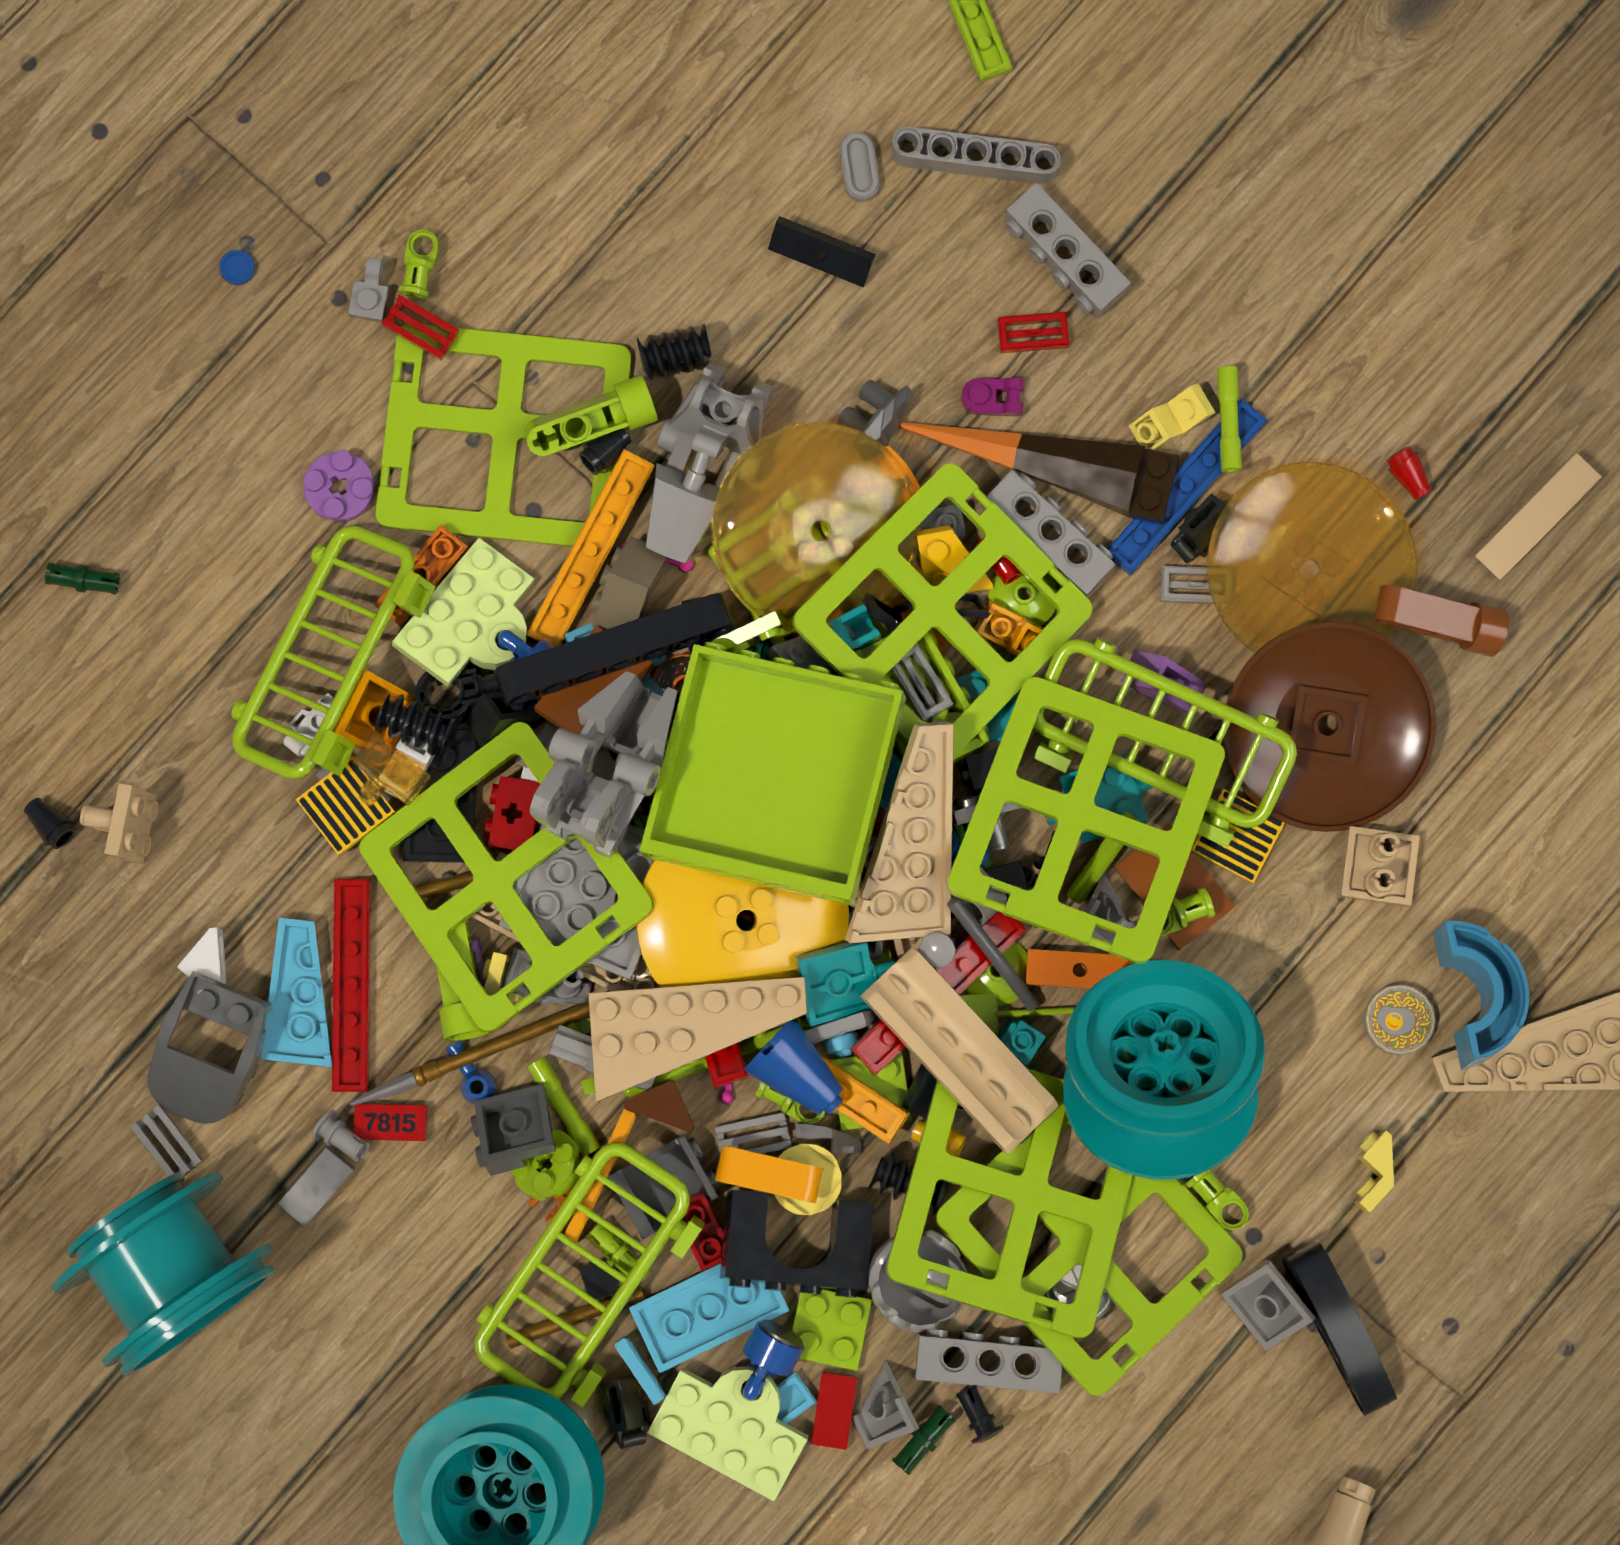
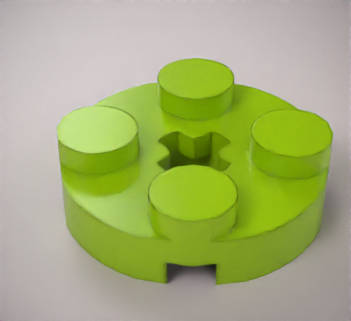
M553 1129L555 1152L524 1159L525 1167L510 1171L520 1190L535 1200L546 1201L545 1198L553 1195L560 1197L573 1187L579 1177L574 1172L580 1164L578 1151L581 1153L580 1146L573 1138L561 1130ZM551 1158L552 1167L549 1170L547 1168L542 1170L544 1162Z

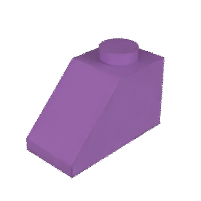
M1134 650L1130 661L1202 693L1205 682L1166 656ZM1124 674L1121 682H1124L1127 674ZM1135 678L1132 679L1129 686L1141 695L1155 700L1159 689ZM1165 693L1161 702L1187 714L1192 705L1168 693Z

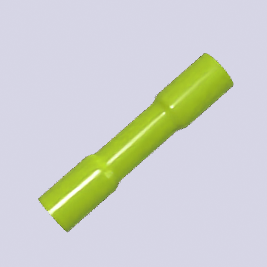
M1221 366L1217 368V389L1221 418V472L1233 473L1242 471L1237 405L1239 398L1238 367Z
M544 1056L529 1065L527 1069L537 1085L543 1083L547 1097L566 1126L568 1135L580 1146L582 1157L584 1158L586 1155L588 1156L601 1148L588 1124L580 1117L562 1088L560 1079L546 1057Z

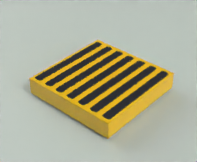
M353 756L349 758L341 776L329 773L296 799L339 856L396 813Z
M1223 788L1216 801L1224 804L1229 791ZM1236 795L1231 808L1245 814H1252L1257 810L1258 806ZM1271 815L1264 823L1257 827L1244 828L1231 823L1230 827L1234 828L1235 832L1228 848L1198 835L1191 851L1253 884L1285 823Z

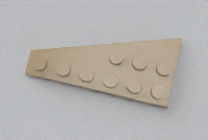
M948 721L917 723L913 726L845 940L849 943L926 937L934 932H942L946 935L951 934V910L947 906V903L951 900V893L947 883L952 863L953 724Z
M805 977L588 993L596 1102L808 1014Z
M1620 992L1523 1025L1513 1038V1041L1495 1056L1478 1066L1461 1070L1457 1049L1429 1058L1441 1091L1620 1090Z

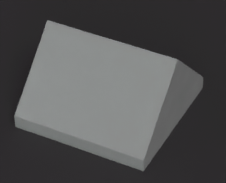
M1261 1260L1221 1293V1296L1265 1351L1316 1319L1269 1260Z

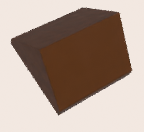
M670 1080L625 1101L623 1107L625 1109L693 1134L695 1125L674 1080Z

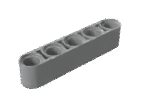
M903 127L894 134L891 148L892 158L898 165L903 167L1035 184L1052 182L1057 176L1061 162L1058 150L1048 144L916 127ZM904 141H909L916 146V149L913 152L906 153L901 151L898 145ZM942 145L947 147L951 153L946 157H939L932 150L934 147ZM971 150H978L983 153L985 158L981 161H972L968 158L967 153ZM1011 154L1019 162L1014 166H1009L1002 162L1001 157ZM1042 158L1048 159L1053 167L1049 170H1042L1037 167L1035 162Z

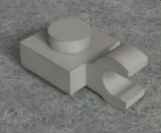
M368 257L365 282L354 280L348 310L350 317L381 323L385 318L390 288L381 285L385 266L382 263V259Z

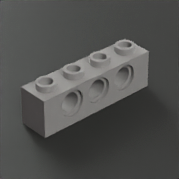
M1038 183L1034 184L1006 209L1004 217L1006 229L1014 238L1019 239L1021 237L1028 244V251L1039 264L1045 263L1053 271L1051 275L1061 288L1066 289L1068 287L1077 297L1075 298L1077 305L1083 312L1088 315L1092 313L1098 319L1128 292L1131 282ZM1036 222H1044L1049 226L1050 232L1038 234L1033 230L1032 225ZM1059 247H1067L1073 252L1074 256L1070 259H1061L1055 250ZM1083 272H1091L1095 275L1097 282L1091 285L1085 284L1080 280L1079 275Z
M1011 470L987 498L992 503L994 502L1055 564L1054 566L1088 597L1114 568L1115 563L1111 560L1113 555L1100 543L1095 546L1085 537L1088 534L1087 531L1075 520L1069 522L1060 514L1062 509L1053 499L1048 496L1042 498L1034 490L1036 485L1028 476L1023 473L1017 475ZM1020 502H1027L1032 505L1034 514L1029 517H1023L1017 513L1015 506ZM1046 525H1052L1058 529L1060 537L1056 540H1047L1043 537L1041 529ZM1070 549H1079L1084 553L1085 561L1081 564H1074L1068 559L1067 552Z
M927 1329L926 1335L918 1334L914 1378L916 1380L1060 1394L1062 1365L1039 1339H1034V1345L1019 1344L1020 1337L998 1335V1342L984 1341V1334L963 1332L962 1338L948 1337V1330ZM952 1346L959 1347L963 1352L961 1363L954 1367L946 1365L943 1360L945 1350ZM986 1350L995 1351L999 1357L997 1366L992 1370L982 1369L979 1364V1357ZM1027 1353L1032 1355L1034 1367L1030 1372L1022 1374L1016 1370L1015 1361L1019 1355Z

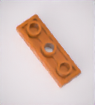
M440 525L414 556L415 568L413 572L425 570L427 573L426 580L437 586L469 547L443 525ZM389 587L375 602L374 606L378 609L390 589ZM396 606L390 619L402 628L412 615Z
M1027 949L1025 984L1091 989L1106 976L1134 963L1112 954ZM1080 964L1084 967L1085 974L1083 977L1074 975V965Z

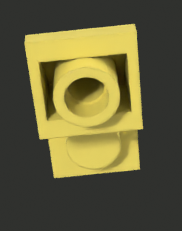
M1197 383L1188 387L1168 403L1150 409L1128 426L1140 446H1145V449L1157 450L1191 431L1216 412Z
M1387 1130L1379 1131L1377 1134L1372 1131L1359 1144L1362 1151L1356 1157L1377 1176L1375 1179L1367 1178L1356 1190L1359 1197L1354 1203L1363 1212L1370 1213L1394 1187L1392 1135Z

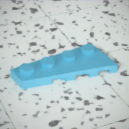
M279 918L268 997V1002L272 1003L271 1011L266 1013L264 1028L266 1035L262 1046L261 1060L332 1067L315 922L288 918Z

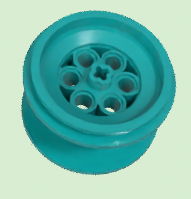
M1152 960L1143 964L1129 965L1106 976L1089 989L1078 1002L1066 1032L1065 1050L1067 1067L1063 1083V1100L1071 1127L1083 1145L1092 1154L1111 1167L1133 1176L1157 1180H1174L1195 1176L1211 1170L1231 1157L1240 1148L1251 1131L1256 1117L1258 1083L1264 1066L1265 1044L1256 1014L1235 988L1218 975L1202 967L1173 960ZM1141 1087H1148V1088H1151L1152 1090H1150V1091H1143V1090H1140L1139 1088H1141ZM1177 1088H1185V1089H1187V1090H1189V1091H1187V1092H1180V1091H1178V1090H1176V1089H1177Z
M181 1172L164 1178L102 1218L66 1249V1253L70 1258L77 1257L79 1261L65 1271L53 1283L51 1289L58 1295L92 1279L129 1333L122 1342L115 1346L101 1360L106 1368L121 1362L123 1367L120 1369L123 1377L130 1376L189 1339L250 1295L276 1272L272 1265L266 1266L263 1262L273 1252L269 1244L261 1246L240 1259L234 1260L197 1207L200 1202L222 1183L224 1178L219 1172L207 1175L185 1188L182 1185L185 1178Z
M510 1384L484 1387L467 1393L429 1419L417 1431L404 1450L395 1475L393 1489L394 1515L404 1545H585L595 1530L604 1504L606 1479L602 1455L592 1432L581 1417L567 1404L551 1394L528 1386ZM487 1445L495 1450L497 1457L494 1463H488L482 1459L480 1455L482 1446ZM518 1451L523 1454L532 1465H520L516 1459V1452ZM466 1475L474 1480L476 1488L473 1493H468L461 1489L459 1484L461 1476ZM509 1478L512 1481L510 1484L511 1489L504 1492L501 1489L502 1481ZM533 1483L544 1485L546 1492L545 1500H539L533 1496L531 1492ZM476 1510H485L490 1515L491 1523L489 1526H481L476 1522L474 1518ZM520 1513L527 1521V1528L524 1530L514 1528L510 1521L511 1514Z

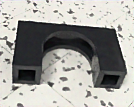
M742 1190L727 1192L720 1279H728L729 1286L750 1288L751 1282L765 1283V1290L786 1291V1285L800 1286V1293L821 1295L822 1289L836 1290L835 1296L845 1298H857V1292L868 1291L874 1204L842 1200L834 1202L832 1204L829 1245L824 1256L818 1263L808 1269H793L780 1263L772 1255L766 1242L765 1228L768 1193Z

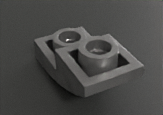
M327 1145L280 1199L277 1205L305 1227L355 1167Z

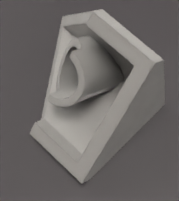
M1104 872L1093 889L1083 912L1127 928H1134L1136 925L1130 922ZM1095 926L1092 937L1112 944L1116 934Z
M886 1359L857 1413L852 1416L867 1449L919 1429Z

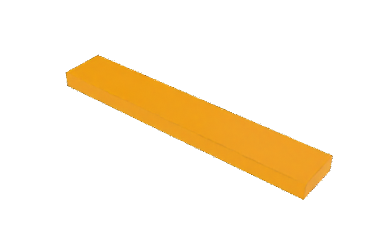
M625 449L623 450L526 634L527 636L539 642L545 638L555 646L562 645L565 634L569 632L655 468L654 464Z

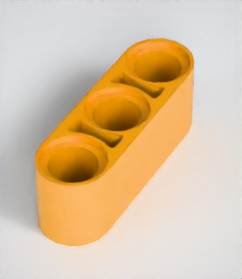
M722 1145L714 1181L816 1204L824 1168Z

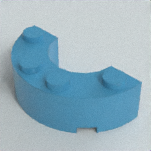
M1445 921L1433 933L1440 967L1454 968L1466 974L1476 984L1481 997V1011L1477 1021L1467 1024L1454 1035L1460 1068L1463 1070L1486 1062L1513 1041L1527 1016L1529 987L1522 964L1506 943L1502 944L1489 934V930L1481 926L1462 921Z

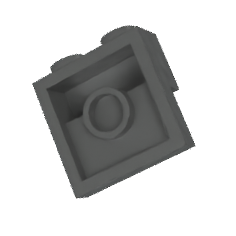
M543 1083L474 1101L476 1115L471 1116V1124L475 1136L480 1139V1146L475 1147L476 1157L480 1168L486 1167L490 1176L525 1167L524 1159L556 1151L547 1092Z

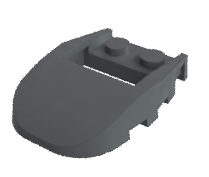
M192 971L161 1023L147 1078L149 1091L156 1102L169 1112L197 1123H215L229 1116L238 1106L244 1095V1090L250 1080L254 1078L259 1066L257 1064L259 1053L266 1035V1030H263L265 1014L271 1011L272 1003ZM183 1009L248 1035L235 1072L169 1046Z

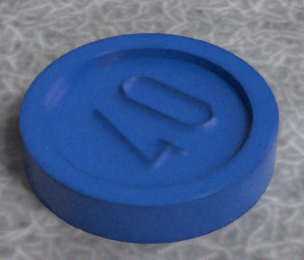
M233 250L225 254L221 259L220 273L229 284L244 285L254 276L255 264L248 253L241 250Z

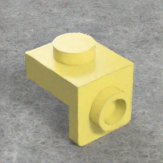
M493 952L492 959L486 960L482 977L483 980H486L484 989L488 995H494L502 989L511 959L510 956ZM515 993L508 995L513 1003L523 998L522 995Z

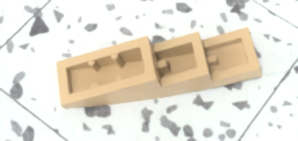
M1576 452L1475 557L1501 580L1602 476Z

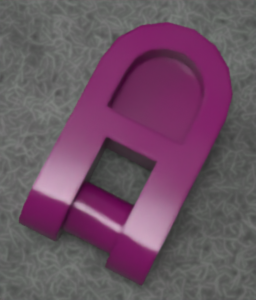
M1020 378L972 379L963 387L961 395L962 405L965 410L975 415L1022 416L1024 404L1020 403V392L1024 391V380ZM996 392H1006V402L996 403Z

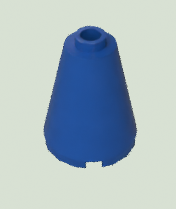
M794 1019L787 1022L744 1068L750 1076L817 1115H820L823 1111L829 1115L843 1100L839 1095L843 1090L842 1086L800 1024Z

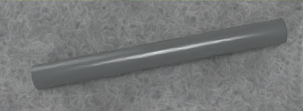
M958 897L952 898L947 903V906L1025 1008L1028 1011L1036 1009L1040 1003L961 899Z

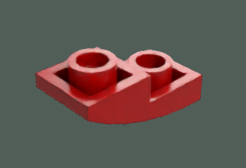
M701 1192L690 1198L689 1208L682 1220L689 1223L695 1215L706 1223L690 1246L701 1271L704 1272L721 1263L724 1233L704 1192Z

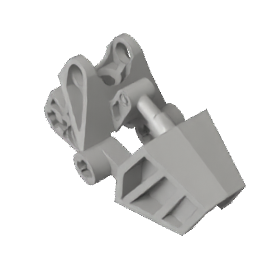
M711 361L704 368L703 374L700 373L672 419L668 418L657 443L658 448L671 452L666 466L656 464L646 548L683 563L699 557L742 505L739 496L733 494L737 481L741 480L753 486L756 484L765 461V457L761 456L762 422L775 391V387L758 381L749 396L728 392L721 388L727 368ZM725 447L729 448L715 486L708 483L704 484L706 478L705 470L710 457L717 459ZM694 451H697L692 467L688 468L686 474H683L687 462L689 463Z
M626 671L578 709L581 733L576 734L564 728H559L551 740L548 755L554 759V765L533 796L530 805V815L537 822L546 825V830L554 836L567 840L571 834L581 835L588 843L594 846L597 853L611 858L622 842L628 825L644 796H650L657 786L679 703L678 691L667 687L662 696L651 692L649 688L644 687L635 674ZM600 747L618 754L613 765L614 771L609 781L596 776L592 772H586L587 767Z

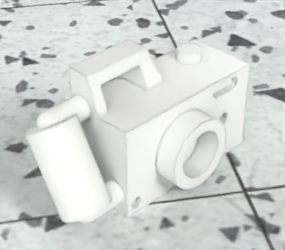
M327 693L317 703L329 708L334 698ZM302 709L288 725L293 731L313 739L326 714L312 709L310 712ZM304 715L305 718H304V719L301 721V723L296 727L295 724H296V723L299 721V719ZM289 736L284 738L283 743L300 758L305 756L309 745Z

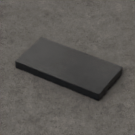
M465 722L455 725L445 751L440 755V749L435 754L409 802L478 751V742ZM477 785L457 800V806L475 832ZM435 819L429 820L403 840V862L465 863Z

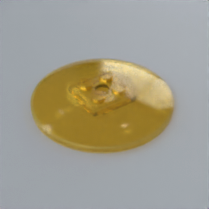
M823 422L801 423L782 428L763 437L747 449L724 478L716 498L712 517V542L718 567L730 590L753 614L762 618L782 609L787 622L779 625V628L798 633L793 626L794 614L916 491L907 472L897 458L880 442L865 433L843 425ZM820 520L826 521L829 525L828 536L823 540H815L811 534L813 524ZM922 522L898 546L899 553L913 567L919 553L916 534L921 533ZM873 570L828 615L826 622L831 628L830 621L862 605V600L867 593L889 605L900 591L879 570ZM848 623L845 624L847 630L849 629Z
M1291 463L1266 471L1252 479L1224 507L1213 528L1208 545L1207 578L1214 605L1231 633L1253 653H1256L1268 641L1288 630L1316 622H1349L1373 629L1390 638L1397 628L1374 621L1380 586L1393 585L1415 591L1417 583L1418 560L1412 532L1401 510L1391 497L1370 479L1348 468L1329 463ZM1302 561H1314L1318 566V575L1314 578L1305 577L1300 571Z

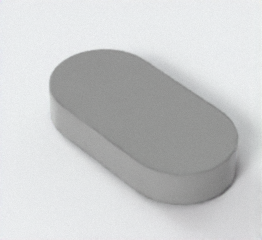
M853 132L845 136L840 144L846 193L851 199L857 202H867L873 199L879 190L875 149L869 136L861 132Z

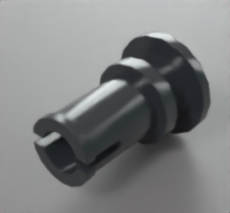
M977 1385L956 1394L971 1423L968 1427L970 1431L974 1429L977 1436L971 1440L972 1444L990 1440L1004 1429L1003 1425L995 1426L993 1422L995 1416L993 1413L989 1414L977 1389Z

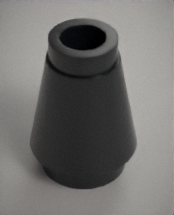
M622 428L583 445L584 450L579 453V457L592 474L606 473L623 450L632 443V440Z
M41 798L33 799L24 809V813L28 816L46 846L51 845L54 849H59L73 838L76 830L72 827V820L46 802H43Z

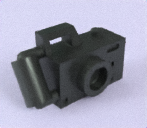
M1211 493L1198 508H1193L1186 514L1184 522L1178 527L1180 532L1170 544L1185 563L1193 561L1198 555L1204 558L1218 544L1217 535L1234 518L1226 503Z
M635 1376L602 1382L605 1398L603 1412L606 1419L609 1420L611 1433L615 1432L620 1449L645 1444L647 1438L645 1425L651 1424L647 1402L640 1400ZM638 1428V1431L622 1433V1431Z

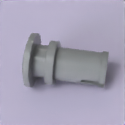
M934 932L928 934L922 940L920 954L932 967L941 968L947 966L953 960L956 939L955 937L950 938L952 932L949 935L942 932Z
M335 1110L328 1111L316 1124L312 1132V1139L319 1141L324 1138L326 1145H334L351 1157L353 1161L357 1162L367 1152L370 1145L369 1142L364 1141L346 1128V1122L343 1120L337 1121L338 1114Z

